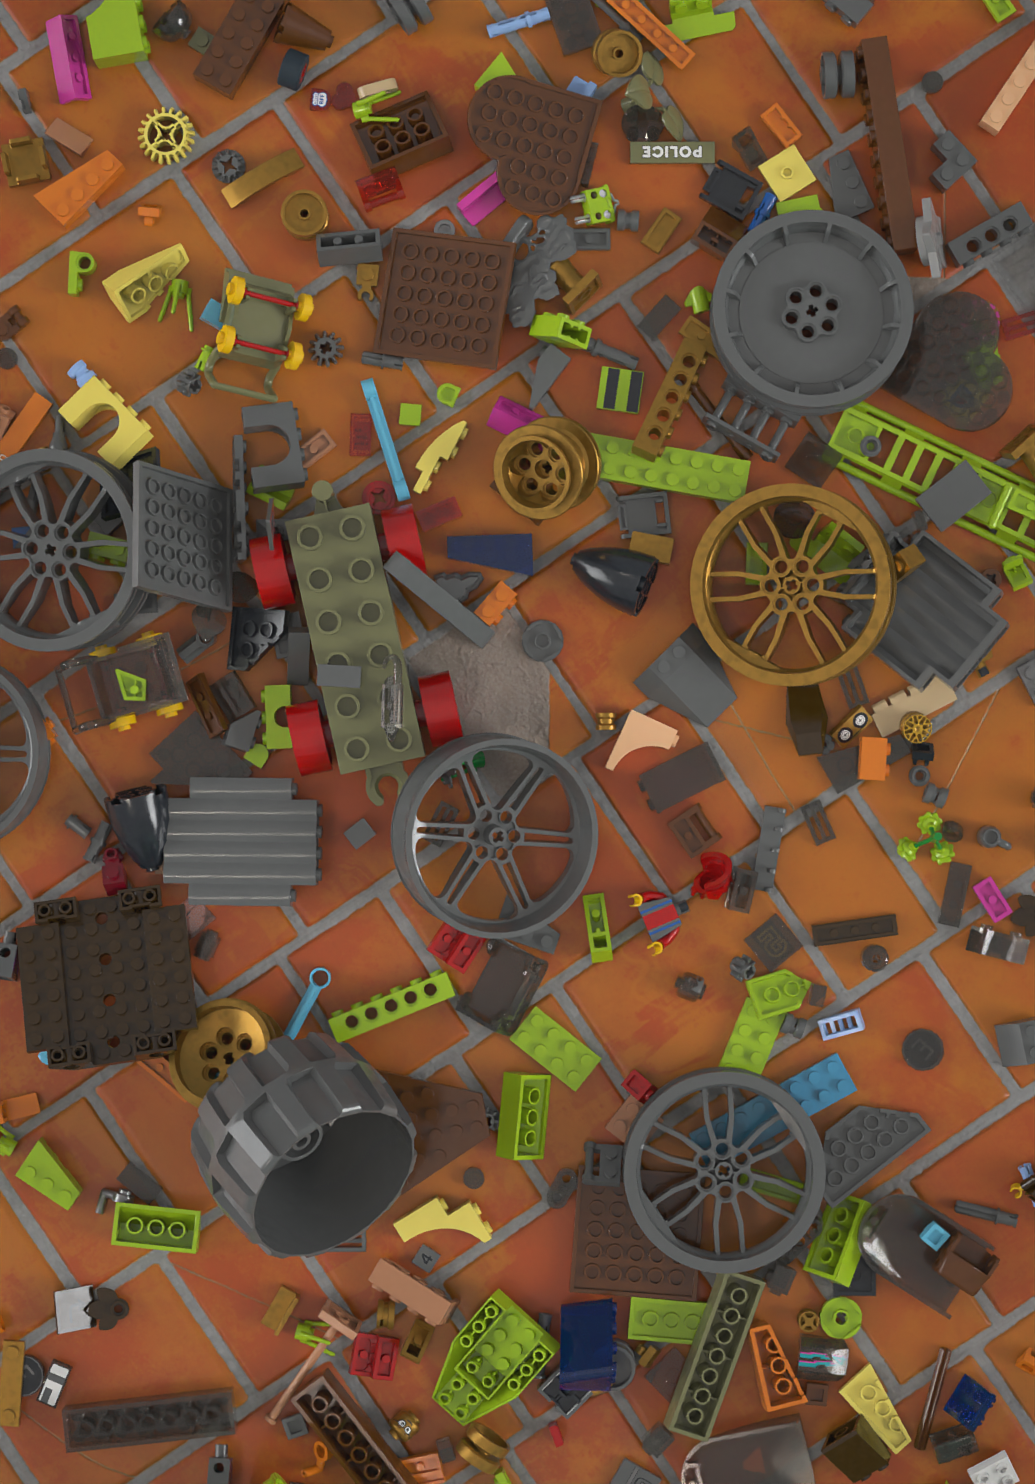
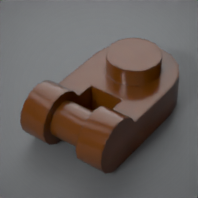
M14 305L7 313L0 317V341H8L30 323L27 316L24 317L21 314V309L18 305ZM13 317L17 321L14 326L9 322Z

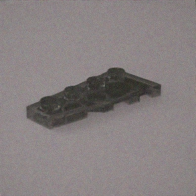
M901 734L887 737V743H891L890 756L887 755L886 764L890 765L911 753ZM859 746L816 757L837 794L863 780L857 779Z

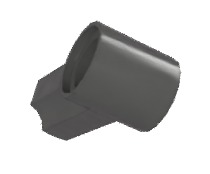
M202 628L197 634L177 648L176 651L182 660L189 664L217 642V633L211 628ZM206 631L212 636L211 641L207 644L202 641V634Z

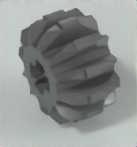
M323 331V338L315 334V338L318 341L310 340L309 343L314 348H309L308 352L315 353L311 357L312 361L319 358L318 366H321L323 361H325V365L328 368L330 367V360L336 365L338 362L335 357L343 358V354L337 351L344 350V346L338 345L342 341L340 337L333 340L335 337L334 332L328 338L327 332ZM327 344L330 345L331 352L327 351L323 354L321 347H326Z

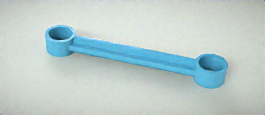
M373 378L362 380L360 382L398 501L410 499V493Z
M317 967L311 972L309 977L310 985L284 1031V1035L290 1036L292 1040L296 1038L321 989L327 987L331 981V973L325 967ZM319 970L325 971L328 974V982L322 986L317 985L313 980L314 973Z

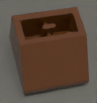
M711 206L693 234L690 243L724 262L748 227Z

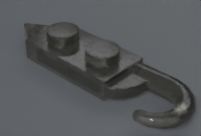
M389 654L384 658L382 668L386 669L388 662L391 660L394 664L393 676L386 678L384 684H382L381 728H384L388 741L394 742L399 728H402L404 685H402V662L397 655Z

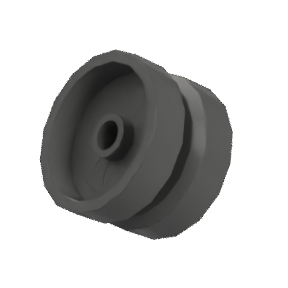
M386 0L393 17L408 36L418 30L415 18L424 26L434 20L425 0Z
M852 50L841 51L838 55V64L833 51L821 53L820 84L823 99H834L838 88L842 98L854 97L855 61Z
M607 1338L600 1341L594 1347L593 1353L599 1364L613 1381V1385L606 1389V1391L621 1390L632 1382L635 1375V1352L626 1341L619 1338Z

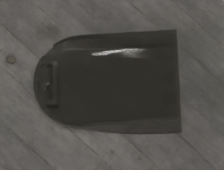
M894 1194L879 1199L866 1210L859 1223L857 1241L863 1259L877 1274L950 1320L952 1316L947 1309L960 1289L932 1270V1265L940 1254L943 1245L935 1251L919 1235L934 1220L949 1234L957 1229L963 1235L980 1244L984 1249L989 1248L994 1251L995 1247L980 1235L917 1197L906 1194Z
M800 1414L772 1418L741 1426L709 1437L708 1443L700 1441L690 1450L684 1461L681 1473L682 1484H816Z

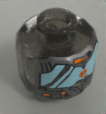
M869 944L861 951L860 961L867 970L879 972L887 966L889 954L883 946Z

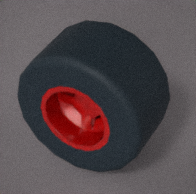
M290 48L286 52L280 66L277 78L278 85L297 91L306 75L309 55Z

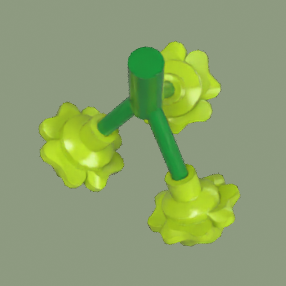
M928 811L923 816L918 817L917 827L921 829L922 834L928 832L929 838L918 843L909 840L908 837L899 839L897 853L908 862L915 860L918 848L929 842L935 843L934 848L930 849L931 859L934 862L937 861L939 865L951 862V858L955 856L953 844H948L947 841L940 843L942 834L940 832L935 833L941 830L940 824L943 822L938 817L937 812L931 814Z

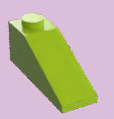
M604 894L584 895L583 904L592 963L612 961L613 954Z

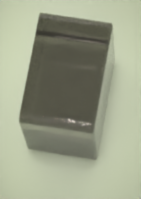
M812 982L808 1004L823 1008L827 986Z
M450 1435L437 1439L436 1444L442 1463L456 1460V1452Z

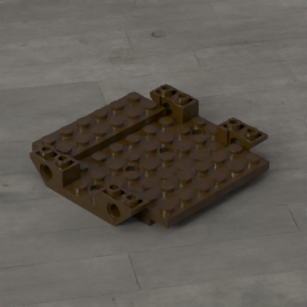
M160 884L118 890L117 896L78 901L76 897L34 902L35 923L41 925L16 928L27 1053L47 1051L49 1069L80 1070L157 1059L177 1051L176 1035L178 1032L198 1029L185 905L161 907ZM105 914L108 916L106 923H97L99 915ZM104 955L112 957L108 965L101 964V958ZM108 996H114L116 1002L112 1006H106L105 999ZM113 1037L120 1039L119 1045L115 1048L109 1047V1040Z

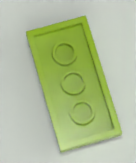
M746 997L718 1067L740 1068L761 1075L786 1013L759 1021L750 997Z
M536 1005L509 1038L575 1092L602 1059Z
M631 1297L627 1339L692 1345L707 1302Z

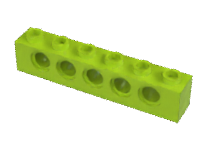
M441 969L429 973L430 977L427 979L416 978L409 981L410 985L402 988V985L390 989V994L383 996L382 993L370 997V1002L363 1004L362 1001L350 1005L352 1009L344 1012L343 1009L331 1013L332 1017L328 1019L336 1041L340 1043L455 996L456 993L447 971L442 972ZM429 983L434 984L437 988V991L432 995L427 994L424 989L425 985ZM412 991L417 995V1000L410 1003L406 1001L405 994ZM387 1000H395L397 1008L392 1011L388 1010L385 1006ZM369 1007L375 1008L378 1012L377 1017H367L366 1009ZM353 1015L358 1019V1024L356 1026H349L346 1018Z

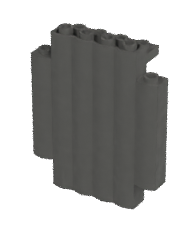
M894 530L892 532L889 531L887 534L884 533L883 535L888 542L892 556L902 549L915 544L926 561L914 572L897 583L896 602L891 621L884 636L871 653L921 693L929 686L934 677L956 692L1010 627L1005 619L992 610L1004 595L1003 591L925 530H922L920 533L917 532L911 538L910 545L905 543ZM869 551L863 558L864 562L854 569H871L874 567ZM850 575L849 580L846 583L843 582L836 592L842 594H874L876 588L875 575ZM837 598L853 611L852 615L848 614L844 618L841 628L855 640L869 619L874 601L872 599L846 600Z
M190 777V798H168L169 824L167 841L163 849V882L188 883L189 905L293 906V902H296V889H293V885H318V881L322 880V868L318 867L319 860H322V847H319V838H322L323 828L319 825V817L323 816V805L319 804V800L294 799V795L298 793V784L294 783V778Z

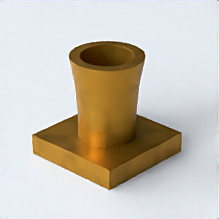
M568 258L562 261H555L550 269L556 272L557 279L555 284L567 293L562 299L567 310L572 315L603 286L599 274L593 268L583 277Z
M1029 424L1002 448L999 453L1005 459L1017 460L1021 457L1034 479L1035 424Z

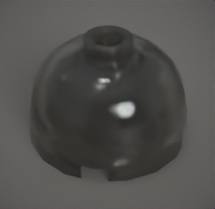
M176 0L170 6L172 9L164 12L153 26V30H151L157 37L166 42H175L180 38L185 40L192 31L189 28L192 24L190 10L181 0Z

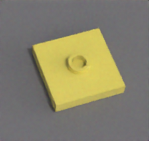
M794 144L758 166L760 173L779 202L785 201L816 181V178Z

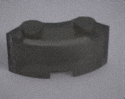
M981 923L980 927L971 926L965 950L1024 965L1030 940L1022 938L1023 934L1010 931V934L993 931L994 926Z

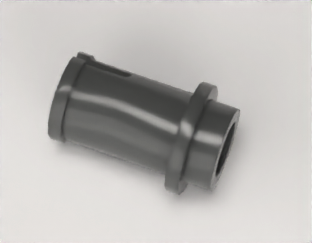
M71 814L64 823L67 826L66 828L72 829L85 839L92 828L77 818L78 815L74 816Z

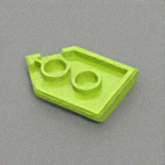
M787 969L745 981L759 1021L799 1009L812 983L794 975Z

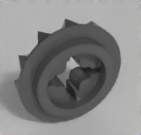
M226 149L218 152L213 158L211 168L214 176L219 181L232 183L244 175L246 165L241 154L236 150ZM232 158V166L236 170L229 169L225 173V166L222 163H228Z

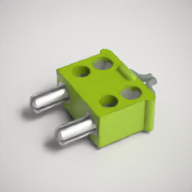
M607 184L582 191L580 195L570 197L572 204L582 202L584 216L575 217L576 225L586 223L587 226L601 223L610 224L615 221L616 206L619 205V200L614 199Z

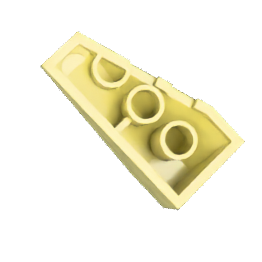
M179 243L118 270L102 281V284L112 302L127 322L131 323L150 309V303L157 295L160 296L164 292L162 289L170 280L175 279L190 260L182 244Z

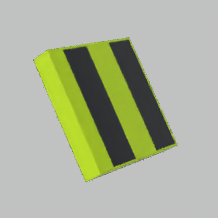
M602 366L596 409L638 415L644 372Z

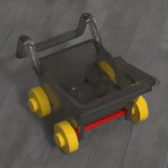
M154 631L142 633V637L136 639V642L117 647V651L115 646L107 647V644L94 647L95 651L88 653L89 655L66 660L55 666L54 670L72 732L75 735L109 725L110 730L118 729L121 732L131 729L130 725L137 723L134 713L138 716L156 710L157 716L165 715V718H170L178 715L177 711L184 709L182 703L188 700V696L169 632L154 634ZM86 665L101 718L78 725L62 672L73 667ZM116 669L147 680L146 701L124 700L115 672Z

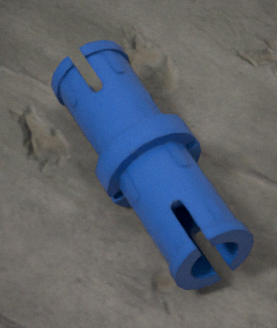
M769 192L765 193L759 208H756L754 211L755 215L747 229L748 232L770 219V212L778 199L775 195Z

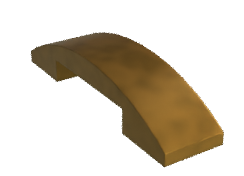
M293 148L255 167L221 191L231 209H234L248 201L251 196L285 176L289 177L305 166Z

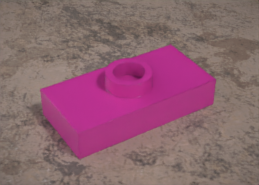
M991 876L972 886V889L994 923L1013 912Z

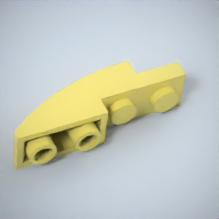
M463 420L443 432L421 456L415 467L422 472L413 489L415 493L422 495L423 491L428 492L432 481L429 480L433 473L437 474L441 467L440 458L447 462L450 458H455L459 447L456 445L460 439L464 440L469 431L466 428L467 422Z

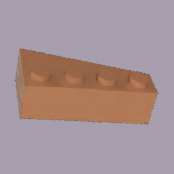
M386 1257L380 1258L368 1281L373 1283L372 1287L380 1292L384 1290L389 1293L390 1299L399 1304L403 1302L408 1306L407 1309L416 1315L420 1313L426 1317L424 1320L433 1326H436V1324H446L450 1321L461 1302L455 1297L453 1300L445 1297V1291L433 1286L429 1288L426 1280L416 1275L411 1277L409 1276L411 1273L409 1270Z

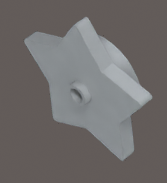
M931 197L922 199L923 216L916 217L915 228L921 262L924 267L930 266L932 279L941 277L942 268H947L943 247L941 218L936 215Z

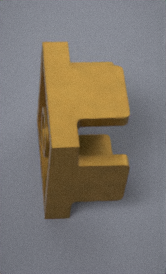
M30 136L10 139L9 144L1 145L2 152L0 154L3 170L7 176L10 188L52 180L43 137L32 139Z

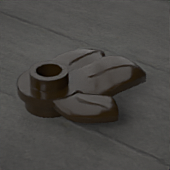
M1021 895L1018 897L1021 908H1018L1011 915L1010 920L1016 925L1025 926L1027 937L1035 936V896Z
M98 1288L97 1296L99 1300L91 1303L87 1307L86 1312L93 1318L100 1319L99 1330H110L115 1327L118 1320L127 1316L129 1306L124 1299L118 1298L114 1290ZM121 1305L122 1311L115 1312L114 1307Z

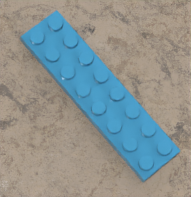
M837 1052L778 1084L793 1096L808 1116L857 1091ZM757 1095L734 1108L732 1144L739 1145L759 1124L778 1112L771 1101ZM728 1112L711 1121L715 1137L725 1136ZM783 1120L776 1121L764 1130L748 1149L788 1129ZM706 1124L689 1133L691 1139L701 1147L706 1148L710 1145ZM719 1143L716 1146V1152L724 1153L727 1150L725 1143ZM702 1155L701 1157L705 1165H707L710 1158L707 1155Z

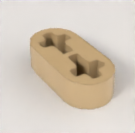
M389 78L361 86L357 89L359 99L363 100L381 91H385L386 94L398 90V85L395 78Z

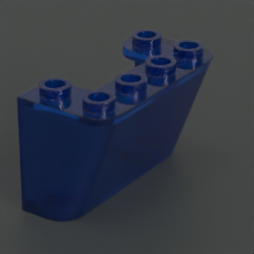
M613 1298L561 1304L559 1390L611 1391V1384H615L617 1362H612L613 1355L617 1353V1342H613V1335L617 1334V1302H613Z

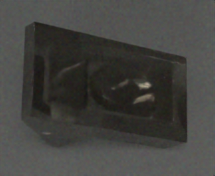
M747 126L731 138L732 148L739 153L750 172L768 160L750 126Z

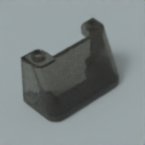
M489 939L486 948L487 953L491 957L472 993L466 992L461 994L457 1000L455 1010L496 1033L511 1036L519 1026L547 972L549 964L546 960L506 939Z

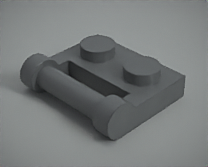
M593 1141L585 1142V1170L582 1175V1183L586 1185L620 1187L622 1145L596 1144ZM594 1153L600 1154L599 1176L593 1175Z

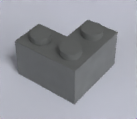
M950 130L944 133L930 148L943 164L931 174L929 180L943 194L977 162L976 158Z

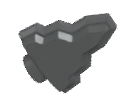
M442 572L434 575L436 583L460 603L466 601L469 597V592L477 589L484 580L481 572H468L463 575L456 572L447 575Z

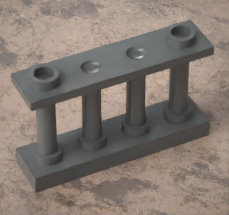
M728 374L721 386L725 391L713 415L706 412L701 422L709 430L718 431L759 454L764 461L775 463L781 454L775 451L788 427L795 428L801 416L774 410L757 402ZM732 396H737L744 403L732 424L729 425L720 420ZM755 406L761 410L762 414L751 434L747 435L738 429L750 407ZM769 417H774L779 420L780 425L767 446L759 442L757 438Z

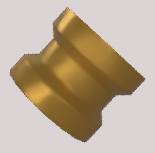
M595 713V717L598 719L596 730H616V725L614 724L616 713Z
M805 1308L797 1315V1322L803 1331L813 1332L818 1328L820 1322L814 1310Z

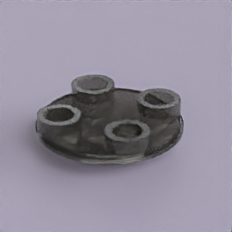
M639 105L630 107L622 117V129L626 138L631 142L658 140L664 127L662 114L653 106L648 110L641 108Z

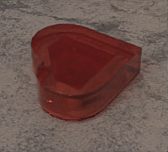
M343 82L337 86V94L332 98V105L336 110L340 111L352 107V103L356 102L357 99L350 84Z

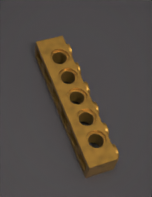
M684 337L632 445L631 453L653 463L657 456L662 457L666 448L663 443L666 438H671L674 428L671 426L674 420L679 421L683 412L680 409L683 402L687 404L692 393L689 391L691 384L696 385L700 376L697 372L700 366L704 368L709 356L706 355L708 347ZM690 362L693 364V367L688 368L683 363ZM682 380L685 384L680 386L675 381ZM673 398L676 400V403L671 404L666 399ZM665 416L668 420L662 422L657 417ZM656 434L659 439L653 440L649 435Z

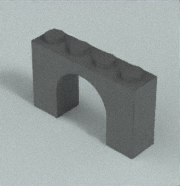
M292 401L242 407L241 417L244 434L266 431L275 432L281 435L289 446V454L282 462L275 465L251 468L253 493L261 494L304 488L305 481H308L307 468H303L302 461L305 460L304 448L299 446L302 435L301 429L296 428V421L299 420L298 410L293 408Z

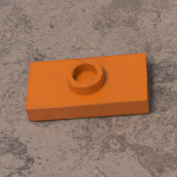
M777 102L760 115V118L785 149L803 136Z

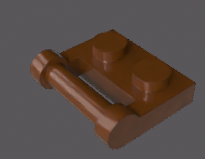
M700 803L695 804L668 823V826L691 859L723 838L719 832L715 831L702 812ZM694 814L709 835L710 838L707 841L702 838L689 817Z

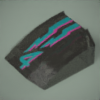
M800 1333L797 1365L794 1372L795 1377L806 1380L839 1381L846 1376L850 1350L844 1339Z

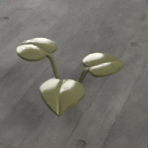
M646 51L643 53L640 66L643 74L649 81L647 82L640 74L635 75L631 79L624 94L626 98L621 100L622 110L627 115L636 111L640 113L661 111L663 113L661 116L666 129L678 142H681L684 124L679 111L672 105L666 108L651 107L653 99L649 87L653 83L656 86H660L663 83L664 73L658 59L651 52Z

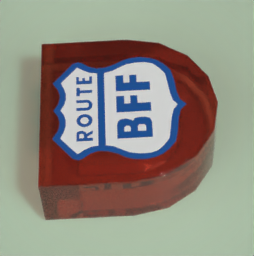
M312 88L310 111L328 110L332 104L330 93L324 89Z

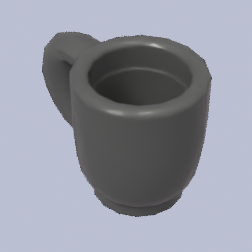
M985 825L977 832V841L982 847L994 848L1000 846L1006 850H1011L1012 848L1011 843L1001 839V833L995 826Z

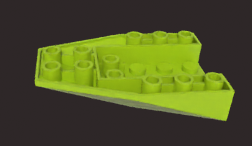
M498 1288L454 1338L432 1398L462 1426H465L517 1398L562 1345Z

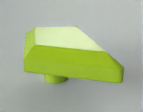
M116 669L115 672L124 700L146 701L147 680Z

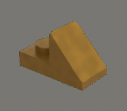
M416 1318L402 1346L400 1356L419 1365L435 1327Z

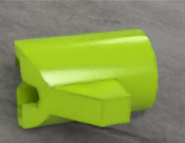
M702 286L694 287L684 302L685 308L692 306L694 314L709 311L708 302H711L712 294Z

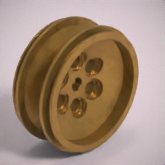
M221 998L207 1002L196 1008L198 1029L178 1032L176 1035L177 1051L169 1054L170 1075L179 1094L197 1108H199L209 1088L218 1081L223 1082L228 1077L227 1068L233 1064L231 1063L233 1059L235 1062L249 1052L256 1055L267 1049L268 1041L284 1036L282 1029L272 1017L247 1001L236 998ZM233 1037V1041L228 1044L229 1039ZM251 1043L250 1049L246 1050L247 1045ZM217 1051L216 1057L212 1059L213 1053ZM220 1071L218 1078L215 1079V1074Z

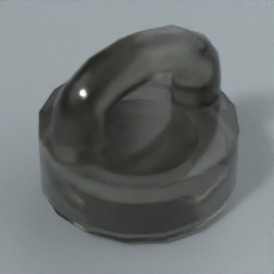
M954 821L944 822L942 838L948 842L960 841L963 837L962 826Z

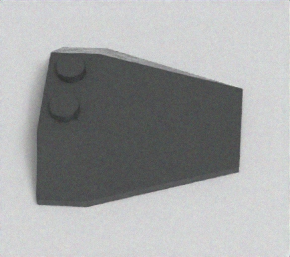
M693 623L633 682L648 698L705 727H708L737 699L715 652L709 646L701 631Z

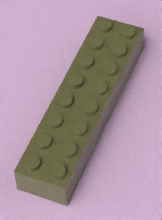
M747 1272L717 1274L663 1421L668 1430L708 1443L766 1284L761 1277Z

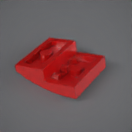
M444 922L426 950L464 974L487 939L466 934Z
M359 1331L354 1339L348 1373L350 1375L367 1376L377 1380L393 1381L400 1339Z

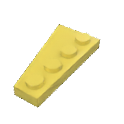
M869 1362L838 1391L859 1415L863 1414L873 1430L897 1454L912 1440Z

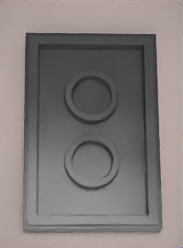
M964 460L915 500L937 529L943 532L992 492L967 460Z

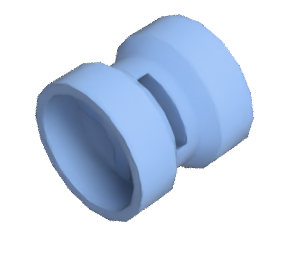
M79 360L67 372L71 379H76L77 385L80 388L93 376H97L93 370L86 369L87 364L83 360Z

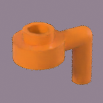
M322 1440L314 1444V1454L317 1458V1463L301 1471L303 1478L322 1472L325 1462L333 1458V1454Z

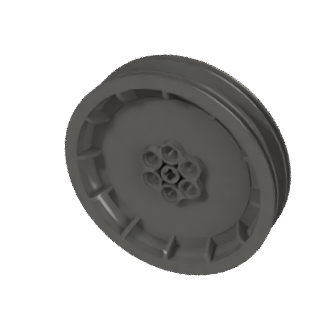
M793 211L778 215L759 224L743 236L730 251L719 271L711 298L709 314L710 332L716 354L723 368L751 398L771 409L792 415H828L846 410L864 401L876 392L889 378L901 359L911 335L914 301L911 284L901 260L892 247L873 229L856 219L831 211ZM817 289L820 292V296H812L810 290ZM793 295L798 296L800 302L793 303L789 297ZM833 303L836 306V310H828L826 304ZM808 310H811V313L815 312L814 317H811V314L807 315ZM793 316L796 319V323H788L786 317ZM822 324H830L832 326V330L825 331L822 328ZM809 330L812 333V337H804L802 331Z

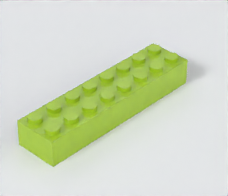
M590 433L595 439L601 454L602 468L599 480L733 503L745 495L751 461L666 446L662 457L657 456L653 463L631 453L634 440Z

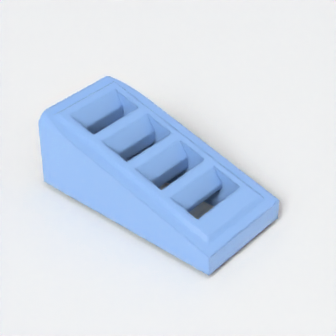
M859 1007L817 1020L823 1041L865 1029ZM851 1016L855 1017L856 1026L853 1025ZM843 1018H846L849 1028L845 1029ZM836 1020L838 1021L840 1031H837L834 1023V1021ZM828 1022L832 1030L831 1034L828 1033L826 1027V1023Z

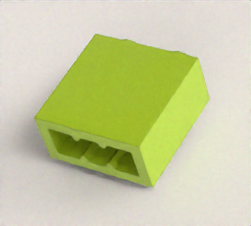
M543 312V315L534 314L529 335L559 348L587 349L592 329L584 326L585 322L570 320V316L567 314L557 313L556 316L552 313Z
M90 531L87 540H115L127 542V540L107 536ZM106 545L89 548V558L100 562L109 559L111 564L125 567L128 558V547Z

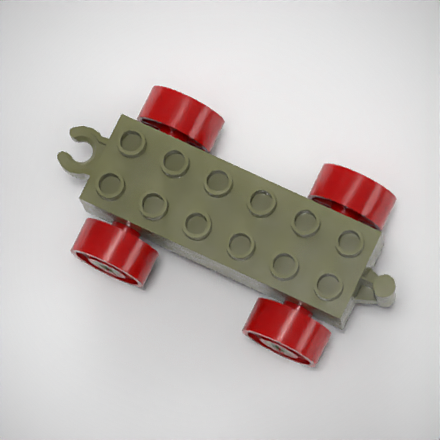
M320 480L312 487V495L316 498L314 515L285 521L292 553L287 554L281 532L274 534V550L269 549L268 535L249 539L252 565L265 610L296 604L294 581L298 580L317 670L318 664L362 667L360 688L321 686L328 715L327 720L323 718L318 699L286 706L290 737L301 777L333 770L330 748L335 747L340 774L365 770L367 795L376 806H381L384 804V796L379 790L378 784L380 780L386 776L394 777L398 782L397 795L399 796L403 785L409 777L404 769L403 761L426 756L420 728L428 727L433 748L442 746L464 735L449 670L417 677L421 699L414 700L386 570L383 568L384 561H388L394 552L398 551L423 573L428 574L413 505L407 504L381 510L384 532L377 534L370 503L342 508L335 498L331 484L325 480Z

